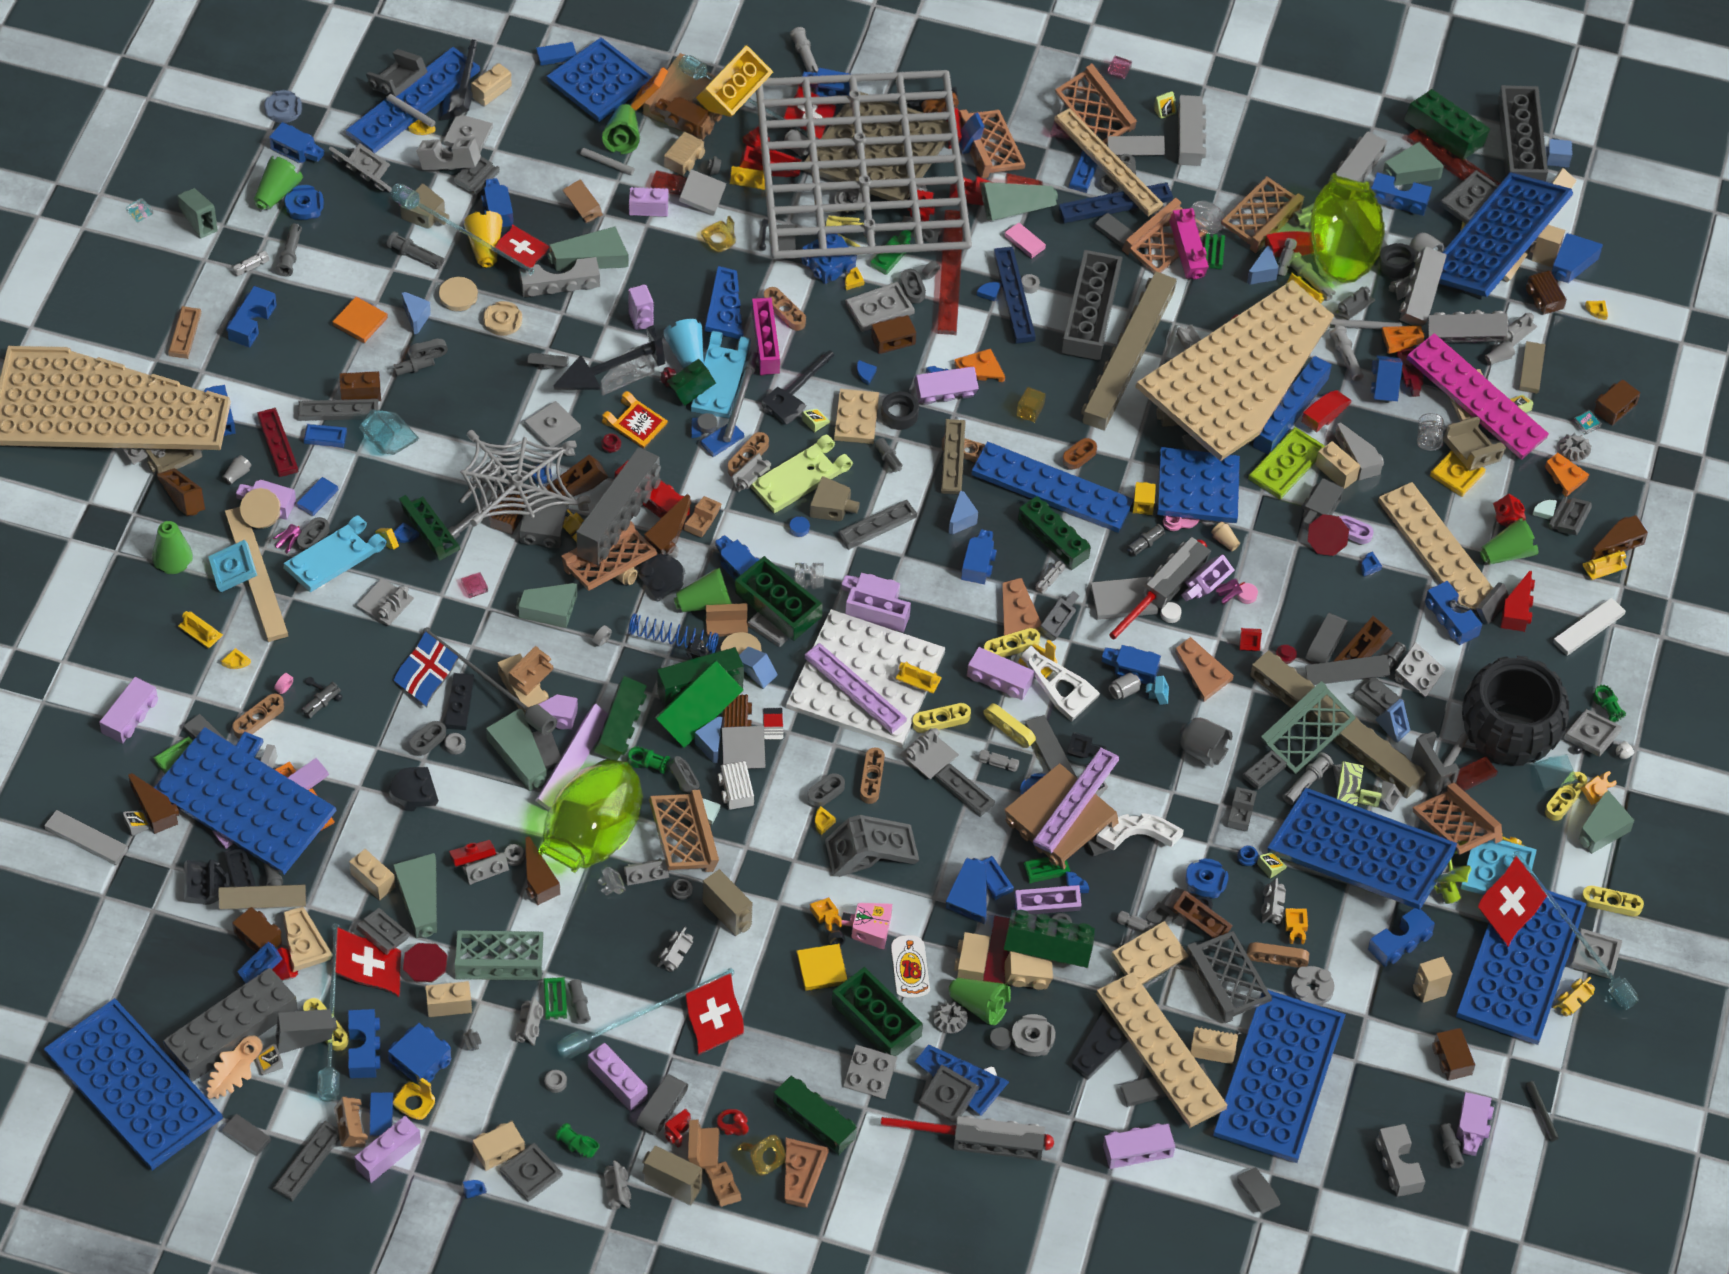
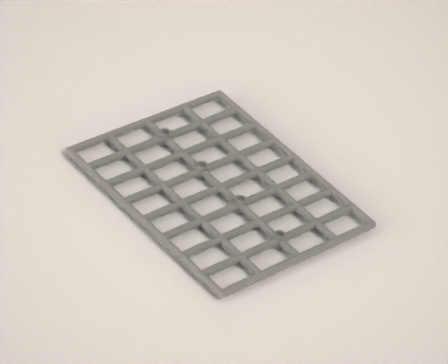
M948 70L767 78L756 90L771 255L774 259L961 250L972 247L950 73ZM943 78L944 91L905 93L904 79ZM896 80L897 93L861 95L857 90V82ZM849 82V96L811 97L810 84ZM802 84L804 98L764 100L763 86ZM945 99L947 112L908 114L906 100ZM862 102H899L900 114L860 116L859 106ZM849 103L853 113V117L813 118L812 105ZM805 106L806 119L766 121L765 107ZM948 120L950 133L910 135L909 121ZM901 122L903 136L865 137V134L862 133L861 124ZM854 124V138L815 139L814 126ZM807 126L808 140L768 142L767 128ZM951 141L952 155L913 156L911 143ZM904 143L905 157L865 159V145ZM854 146V149L857 150L858 159L818 161L816 147ZM809 148L810 162L770 163L769 150ZM954 162L955 176L915 178L914 164ZM906 165L908 178L870 180V177L867 176L866 166ZM859 167V181L820 183L819 169ZM811 169L812 183L772 185L771 171ZM956 184L958 198L918 200L916 186ZM909 186L910 200L870 202V188ZM859 189V192L862 193L863 202L822 204L821 190ZM813 191L815 205L774 206L773 193ZM959 205L961 220L922 222L920 220L919 207ZM912 209L913 222L875 224V221L872 219L871 210ZM864 210L865 221L862 225L825 226L823 212ZM816 212L817 227L780 229L776 227L775 214ZM962 227L964 242L923 244L922 229ZM914 230L916 244L875 246L874 235L877 231ZM863 232L864 236L867 237V246L827 248L826 234ZM818 234L819 249L779 251L777 236Z

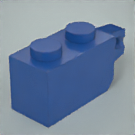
M819 68L818 73L804 72L802 77L849 75V73ZM849 82L810 84V87L814 88V94L819 97L849 96L850 93Z
M283 122L269 136L271 150L297 163H304L307 159L318 162L324 156V150L314 143V138L311 135L303 133Z
M498 178L486 179L485 195H481L482 206L487 208V210H484V215H486V211L498 213L502 217V227L512 226L513 212L508 187L500 185Z
M981 529L978 537H973L969 540L962 567L961 580L985 585L986 578L991 577L993 566L990 565V562L995 561L997 550L993 549L992 531Z
M724 535L715 541V546L721 553V567L734 580L759 560L738 539L733 542Z
M1121 645L1120 649L1105 647L1102 662L1114 666L1117 677H1122L1130 672L1133 675H1137L1141 683L1154 684L1160 666L1161 655L1151 651L1139 650L1133 646Z

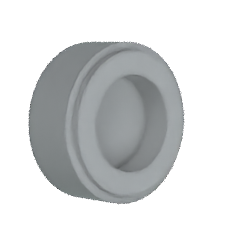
M1027 274L1021 278L1025 293L1031 294L1038 291L1040 281L1037 276Z
M606 625L602 626L595 634L593 642L598 646L604 645L610 638L612 630Z
M452 733L445 738V749L448 753L456 755L465 750L466 741L461 734Z
M552 1070L546 1074L545 1087L547 1090L558 1093L565 1089L567 1078L562 1071Z

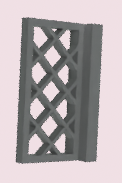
M1234 931L1199 945L1194 942L1187 946V958L1224 1023L1233 1021V1016L1272 1001L1270 993ZM1230 939L1234 943L1233 950L1221 947L1223 942ZM1210 948L1216 950L1214 957L1205 955L1202 950ZM1219 951L1230 955L1228 962L1217 959ZM1233 957L1242 958L1244 960L1243 966L1232 964ZM1214 964L1226 967L1224 973L1214 972ZM1229 968L1240 971L1238 979L1226 976ZM1243 973L1252 975L1254 978L1253 982L1242 981ZM1224 980L1235 984L1233 991L1223 988ZM1238 985L1250 988L1247 996L1236 992ZM1253 990L1260 991L1264 995L1260 999L1250 996ZM1233 998L1245 1000L1244 1005L1235 1008L1232 1004Z

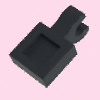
M1073 732L1067 753L1088 758L1089 753L1096 755L1100 748L1106 750V746L1093 744L1094 737Z

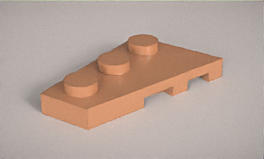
M1022 578L1004 582L1002 584L1004 636L1029 628L1040 631L1038 627L1041 621Z
M1191 637L1176 648L1175 653L1184 669L1190 674L1192 683L1195 688H1198L1203 702L1233 680L1234 675Z
M786 1138L785 1201L788 1204L807 1208L828 1155V1148Z

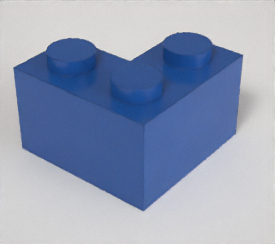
M1376 356V360L1372 361L1371 372L1375 375V382H1371L1370 394H1373L1374 399L1398 402L1403 365L1400 358Z

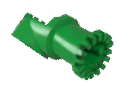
M1608 685L1597 686L1593 694V700L1606 710L1609 716L1608 720L1616 723V720L1619 721V719L1624 718L1626 712L1619 706L1618 698L1613 690H1611V687L1609 688ZM1605 692L1608 698L1602 699L1598 696V693Z
M639 746L631 748L628 752V763L634 768L651 767L659 770L662 774L665 773L666 765H668L667 763L670 760L669 756L663 757L655 754L653 750L639 748ZM640 754L643 759L635 761L632 759V755Z
M569 1123L563 1124L560 1127L561 1130L558 1129L555 1139L564 1142L571 1152L578 1150L580 1154L583 1153V1156L587 1155V1158L594 1157L599 1148L596 1140L582 1134L578 1135L571 1129Z

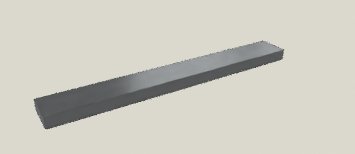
M1045 715L1025 721V726L1036 737L1034 743L1049 772L1060 763L1077 777ZM1100 832L1086 843L1093 856L1111 851L1110 848L1096 841L1097 835Z

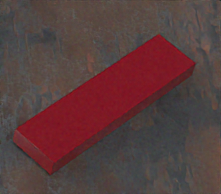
M276 407L257 412V418L279 477L298 473V466Z
M994 916L983 981L1005 984V960L1010 951L1004 950L1010 918Z

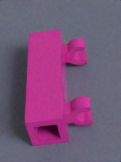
M1193 208L1173 210L1169 219L1186 279H1200L1204 277L1209 267L1206 259L1207 253L1205 247L1202 246L1194 219L1195 213Z

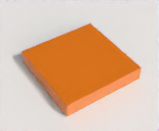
M664 67L638 91L631 104L635 111L660 88L668 73Z
M355 297L335 318L333 326L365 343L386 321L388 314Z

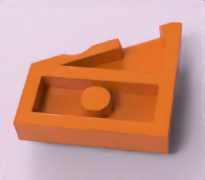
M1421 326L1382 327V336L1388 354L1424 342Z
M991 349L957 358L954 361L957 369L974 367L978 380L987 381V378L999 379L998 382L1005 381V375Z
M1559 453L1550 458L1545 465L1547 471L1553 476L1555 483H1560L1562 486V493L1566 497L1589 477L1588 473Z

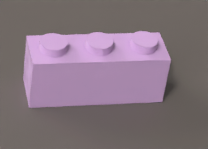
M974 367L916 375L914 379L918 403L924 402V404H932L940 399L951 401L955 397L960 396L971 398L979 389Z
M852 586L846 601L845 614L904 633L910 617L911 603Z
M978 647L968 664L967 677L976 682L984 683L994 690L1007 693L1013 698L1023 700L1033 683L1034 670Z
M134 677L101 719L100 727L102 734L122 744L127 738H130L134 733L135 727L144 721L149 709L156 705L158 701L156 687Z
M1079 885L1016 890L1014 894L1016 910H1025L1030 914L1080 911L1081 909Z
M603 1043L588 1055V1068L630 1112L647 1100V1086L606 1043Z
M404 1116L355 1156L356 1169L372 1183L421 1143L420 1130Z
M1154 1124L1149 1128H1133L1122 1133L1112 1132L1104 1137L1103 1148L1109 1169L1171 1158L1174 1156L1175 1144L1169 1124Z

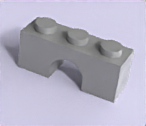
M475 137L457 138L452 147V152L443 148L440 139L422 140L417 149L423 170L470 169L476 167L481 157Z
M1405 1124L1380 1129L1378 1138H1376V1147L1383 1155V1167L1385 1170H1388L1390 1175V1187L1392 1190H1395L1397 1197L1422 1192L1425 1184L1419 1162L1407 1164L1399 1158L1400 1155L1409 1153L1412 1144Z

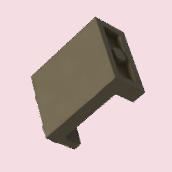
M1478 416L1448 425L1442 439L1469 471L1500 462L1506 448L1502 442L1493 445L1478 428L1480 422Z
M144 448L149 455L147 457V464L152 473L156 471L157 474L173 468L179 469L202 457L201 450L165 449V456L159 458L149 448Z

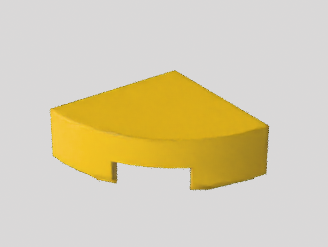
M417 120L408 126V130L416 135H428L435 132V126L431 128Z
M858 267L851 269L846 276V290L864 285V279Z
M1586 301L1585 307L1592 316L1607 320L1608 312L1605 301Z
M380 528L375 531L376 534H380L387 541L386 547L393 550L399 547L392 528Z
M235 648L221 661V664L226 668L240 669L251 664V660Z
M820 806L816 812L815 826L822 835L836 823V818Z

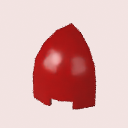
M282 947L277 949L283 959L272 970L281 980L295 978L298 975V971L293 972L289 950Z

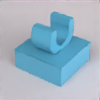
M1156 676L1155 684L1150 683L1146 685V693H1149V699L1157 698L1160 705L1168 704L1169 686L1164 676Z

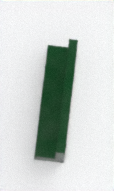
M407 495L399 498L403 512L439 561L461 550L459 544L423 496L413 502L409 500ZM423 504V512H418L416 508ZM425 518L434 519L432 525L427 524ZM434 530L443 531L441 537H437ZM443 543H451L453 546L444 550Z

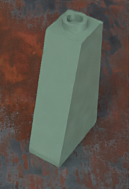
M993 182L979 183L987 220L993 221L1057 205L1058 195L1053 186Z
M615 226L550 244L548 260L550 264H554L556 271L571 270L575 266L577 259L592 257L597 258L599 269L629 267L628 252Z
M521 708L486 728L487 741L529 791L541 787L547 781L545 765Z
M435 853L394 864V876L416 939L429 937L437 933V867Z

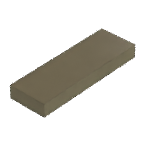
M1526 341L1519 386L1520 391L1539 393L1545 344Z

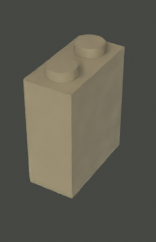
M720 869L703 880V903L735 936L741 932H746L752 925L753 903Z
M655 1145L651 1152L647 1151L642 1161L644 1164L642 1172L644 1174V1183L691 1206L702 1188V1168Z

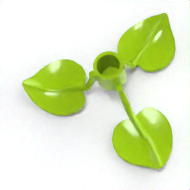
M1457 841V843L1461 846L1468 843V841ZM1450 860L1448 863L1449 872L1437 878V881L1440 882V887L1435 884L1434 889L1437 894H1442L1445 904L1454 903L1461 899L1456 882H1468V876L1471 872L1470 865L1453 869L1452 860Z

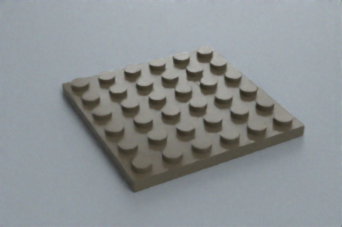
M889 101L862 102L859 106L860 116L900 114L899 105ZM849 103L844 105L836 117H853L852 108L849 106ZM907 108V113H908V114L922 113V112H919V111H916V110ZM945 120L909 121L910 135L950 133L948 121ZM901 122L861 124L862 133L865 134V137L903 136ZM854 124L830 125L822 139L854 138ZM947 141L911 143L913 156L938 155ZM904 143L865 145L864 148L865 159L905 157ZM854 146L816 147L818 161L858 159L857 150L854 149ZM810 154L804 162H810ZM932 163L914 164L915 178H922ZM906 165L866 166L867 176L870 177V180L908 178ZM859 167L819 169V176L835 182L859 181L860 177ZM803 169V171L811 173V169ZM909 186L870 188L869 194L889 201L907 200L910 196Z

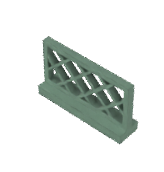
M1321 681L1263 734L1261 741L1286 761L1287 766L1296 775L1349 726L1356 717ZM1326 695L1333 701V709L1320 708L1321 700ZM1309 711L1318 712V723L1305 722L1306 714ZM1320 712H1333V723H1320ZM1335 712H1344L1349 719L1345 723H1335ZM1294 725L1303 726V737L1290 736V729ZM1305 726H1318V736L1305 737ZM1320 726H1332V735L1330 737H1320ZM1279 739H1287L1288 751L1278 750L1274 744ZM1290 740H1303L1302 751H1290ZM1305 740H1317V749L1305 751ZM1290 754H1302V762L1296 768L1290 762Z
M457 931L455 979L542 980L543 931ZM462 938H471L474 941L467 946L462 942ZM487 938H493L495 940V942L490 946H488L483 941ZM507 939H515L517 942L514 943L512 946H509L504 941H506ZM529 939H539V942L533 946L529 945L526 941ZM478 944L484 948L479 954L472 950ZM501 945L506 950L498 954L493 949ZM522 945L527 951L519 954L515 949ZM466 953L473 957L472 959H461ZM490 953L495 958L483 959L482 957ZM511 953L516 959H504V957ZM530 954H534L538 960H527L525 958Z

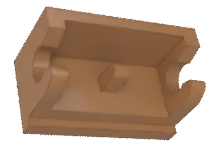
M581 179L563 189L564 194L577 209L581 217H586L584 219L585 222H590L603 215L599 203Z
M535 646L509 671V684L527 696L553 670V665L549 663L551 658Z
M342 1097L334 1108L341 1147H364L366 1145L365 1140L368 1137L367 1134L362 1132L359 1116L360 1109L357 1106L361 1105L360 1099Z

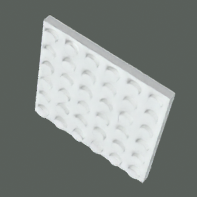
M831 609L813 647L821 643L907 717V721L896 731L890 733L808 661H806L787 701L786 709L902 748L912 727L913 716L918 713L927 691L897 680L896 676L900 671L899 665L901 662L905 663L907 661L908 664L919 669L936 673L944 656L945 647Z

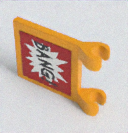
M625 391L622 394L621 402L630 407L618 420L612 413L606 411L602 415V423L613 427L642 448H645L668 421L636 400L630 392Z

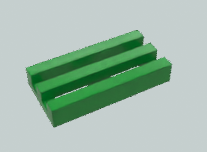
M1206 233L1205 250L1207 262L1209 242H1213L1211 263H1208V268L1222 269L1225 235L1217 237L1218 235L1214 234L1212 237ZM1217 243H1220L1219 264H1215Z
M1048 857L1027 861L1023 864L1029 884L1065 876L1066 872H1070L1067 860H1065L1066 868L1064 870L1058 865H1051ZM1045 865V866H1043V867H1041V868H1036V869H1032V870H1031V868H1033V867H1038V866Z
M565 977L543 978L546 1020H550V1017H554V1019H559V1017L567 1019ZM548 983H552L554 1011H549ZM557 983H561L562 1011H558Z

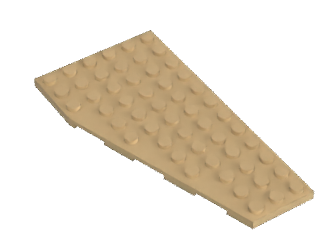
M1292 280L1139 380L1136 388L1218 460L1222 461L1261 434L1264 426L1282 401L1297 374L1301 371L1320 338L1333 321L1334 315Z
M8 346L0 376V445L221 450L231 401L229 397L211 391H200L159 375H148L125 368V365L100 357L96 359L73 352L68 347Z

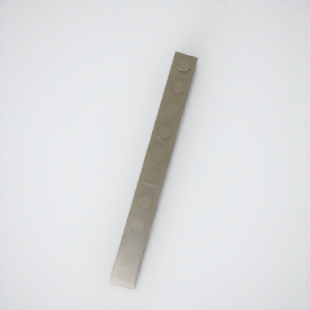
M1156 271L1152 278H1148L1145 287L1146 291H1142L1140 294L1139 305L1134 306L1131 314L1132 318L1128 319L1125 324V332L1119 335L1118 346L1113 347L1111 351V360L1106 361L1103 368L1104 373L1099 375L1096 381V389H1092L1090 392L1089 403H1085L1082 408L1081 414L1084 415V424L1105 431L1175 292L1176 278Z
M1269 650L1252 664L1250 676L1290 708H1293L1315 687L1310 680L1302 677L1293 667H1289L1278 655L1273 654ZM1326 695L1321 700L1320 708L1333 709V701ZM1309 711L1305 719L1308 722L1318 723V712ZM1320 712V723H1333V712ZM1335 712V723H1345L1349 719L1344 712ZM1357 717L1332 740L1383 781L1395 784L1406 799L1423 784L1426 774L1423 769L1407 759L1405 754L1394 749L1388 741L1380 738L1373 729L1362 724ZM1320 726V731L1327 737H1330L1332 735V726Z

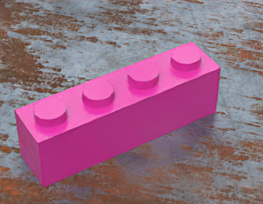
M772 298L752 299V318L760 375L780 374V354Z

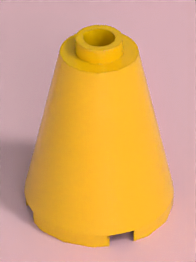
M486 211V215H480V212H475L464 219V227L478 264L485 268L492 267L497 262L498 252L494 249L500 240L502 217L498 213Z

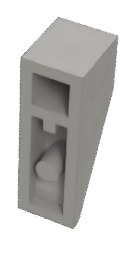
M1338 423L1335 437L1342 450L1360 465L1358 480L1380 475L1384 465L1382 455L1378 454L1374 446L1342 423Z

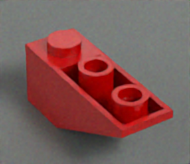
M1532 571L1525 575L1505 600L1502 610L1501 628L1525 632L1527 624H1531L1532 612H1529V608L1533 606L1534 596H1531L1530 592L1534 591L1535 580L1532 579Z

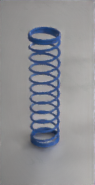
M635 613L632 615L628 628L629 635H633L637 629L638 637H641L645 631L646 639L653 635V639L656 641L660 636L662 643L668 638L669 644H673L676 639L677 646H680L684 641L685 648L688 647L686 646L688 626H686L682 641L678 644L680 624H678L673 641L670 642L672 622L663 640L662 633L665 622L663 620L659 634L655 639L654 633L657 619H654L652 630L647 637L649 617L646 618L643 631L639 635L641 615L638 616ZM694 628L693 635L690 640V642L692 643L695 637L696 628ZM702 630V632H701V636H700V639H701V640H702V638H703L704 630ZM710 632L706 643L710 654L715 653L719 635L716 632L713 634L712 639V632Z

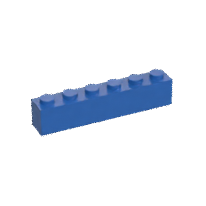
M1317 356L1312 358L1289 388L1264 426L1261 434L1255 437L1254 448L1268 455L1283 440L1329 379L1332 364Z

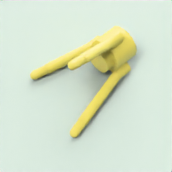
M832 215L828 216L826 226L862 225L864 223H859V218ZM842 236L846 243L854 247H860V245Z

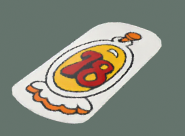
M913 935L897 937L892 942L897 994L908 998L924 996L930 992L924 942L921 938Z

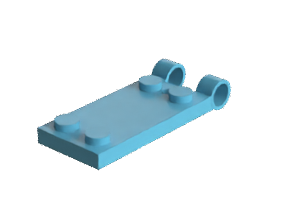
M712 331L704 365L708 368L716 384L693 400L691 412L710 413L717 417L729 419L743 374V367L750 350L751 338L741 336L738 350L720 347L723 333Z
M357 515L349 521L348 525L286 561L284 569L311 593L371 555L380 552L386 546L387 541L380 534H375L369 539L368 543H365L356 534H360L366 528L367 523Z

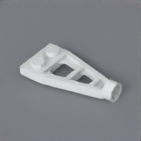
M1032 646L1022 654L1021 659L1027 663L1026 665L1029 669L1034 670L1035 678L1055 707L1071 722L1099 697L1100 693L1085 679L1041 655ZM1044 667H1049L1057 673V676L1048 681L1041 674V670ZM1060 680H1065L1075 687L1067 697H1062L1055 688V684Z

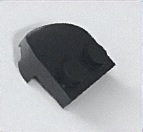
M655 555L636 569L638 576L658 601H661L674 589L678 592L684 585L685 569L678 560L671 556Z
M428 767L404 768L395 775L389 786V795L392 801L400 803L404 806V810L415 811L417 806H436L439 802Z
M210 859L208 863L186 860L184 863V901L213 904L219 900V887L230 886L229 873L224 872L219 862Z

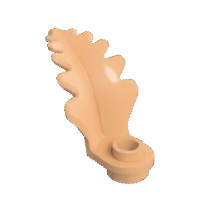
M247 1036L238 1044L234 1051L220 1053L223 1063H214V1067L218 1072H211L210 1077L214 1080L207 1081V1084L210 1086L206 1088L209 1099L213 1097L218 1099L219 1094L225 1097L226 1090L229 1093L234 1091L232 1084L237 1087L243 1085L241 1077L247 1080L251 1078L250 1064L262 1051V1042L258 1037ZM248 1045H252L254 1050L250 1049Z

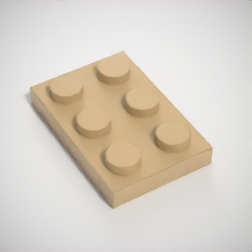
M840 389L834 440L874 444L879 392Z
M1165 921L1114 950L1111 954L1125 976L1134 972L1142 985L1188 957V954Z

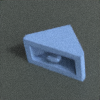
M1267 246L1249 270L1248 284L1277 280L1279 268L1271 247Z
M404 292L402 293L403 307L413 333L418 334L431 315L430 302Z
M963 491L959 493L950 520L949 534L952 535L977 524L978 511Z
M748 646L739 655L744 665V671L762 689L777 677L778 674L766 653Z
M1402 699L1393 703L1375 719L1394 742L1398 743L1411 731Z
M722 717L715 718L695 732V744L713 763H718Z

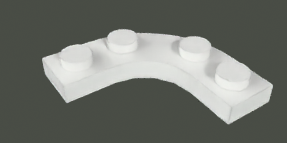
M1141 813V816L1130 817L1129 814L1118 817L1119 823L1114 828L1107 825L1097 835L1096 841L1114 851L1129 836L1144 834L1172 847L1183 836L1184 830L1151 814Z

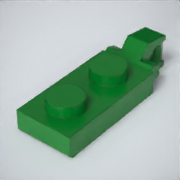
M903 230L899 237L895 235L886 245L910 244L912 232ZM907 252L877 254L871 261L870 266L887 275Z

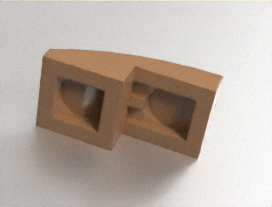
M704 496L695 506L694 513L685 523L684 530L702 538L717 516L722 503Z
M726 1162L719 1163L717 1168H705L708 1180L720 1207L741 1201V1194Z

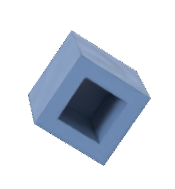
M1549 139L1548 146H1545L1547 166L1569 167L1572 157V141Z

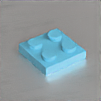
M245 540L208 556L216 585L220 592L258 576L249 545Z

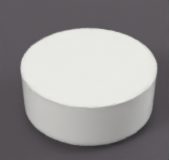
M1169 602L1161 609V618L1168 623H1175L1181 617V608L1176 603Z

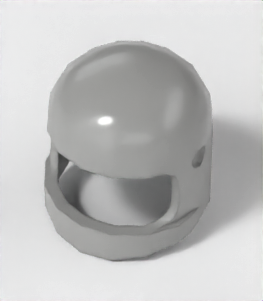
M1423 232L1417 234L1409 245L1416 253L1420 252L1425 246L1431 249L1437 246L1438 251L1441 253L1444 250L1443 243L1430 234Z

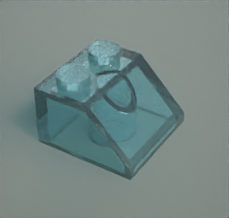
M371 410L359 427L364 433L363 436L368 441H371L376 446L375 449L383 455H395L419 439L400 416L394 412Z

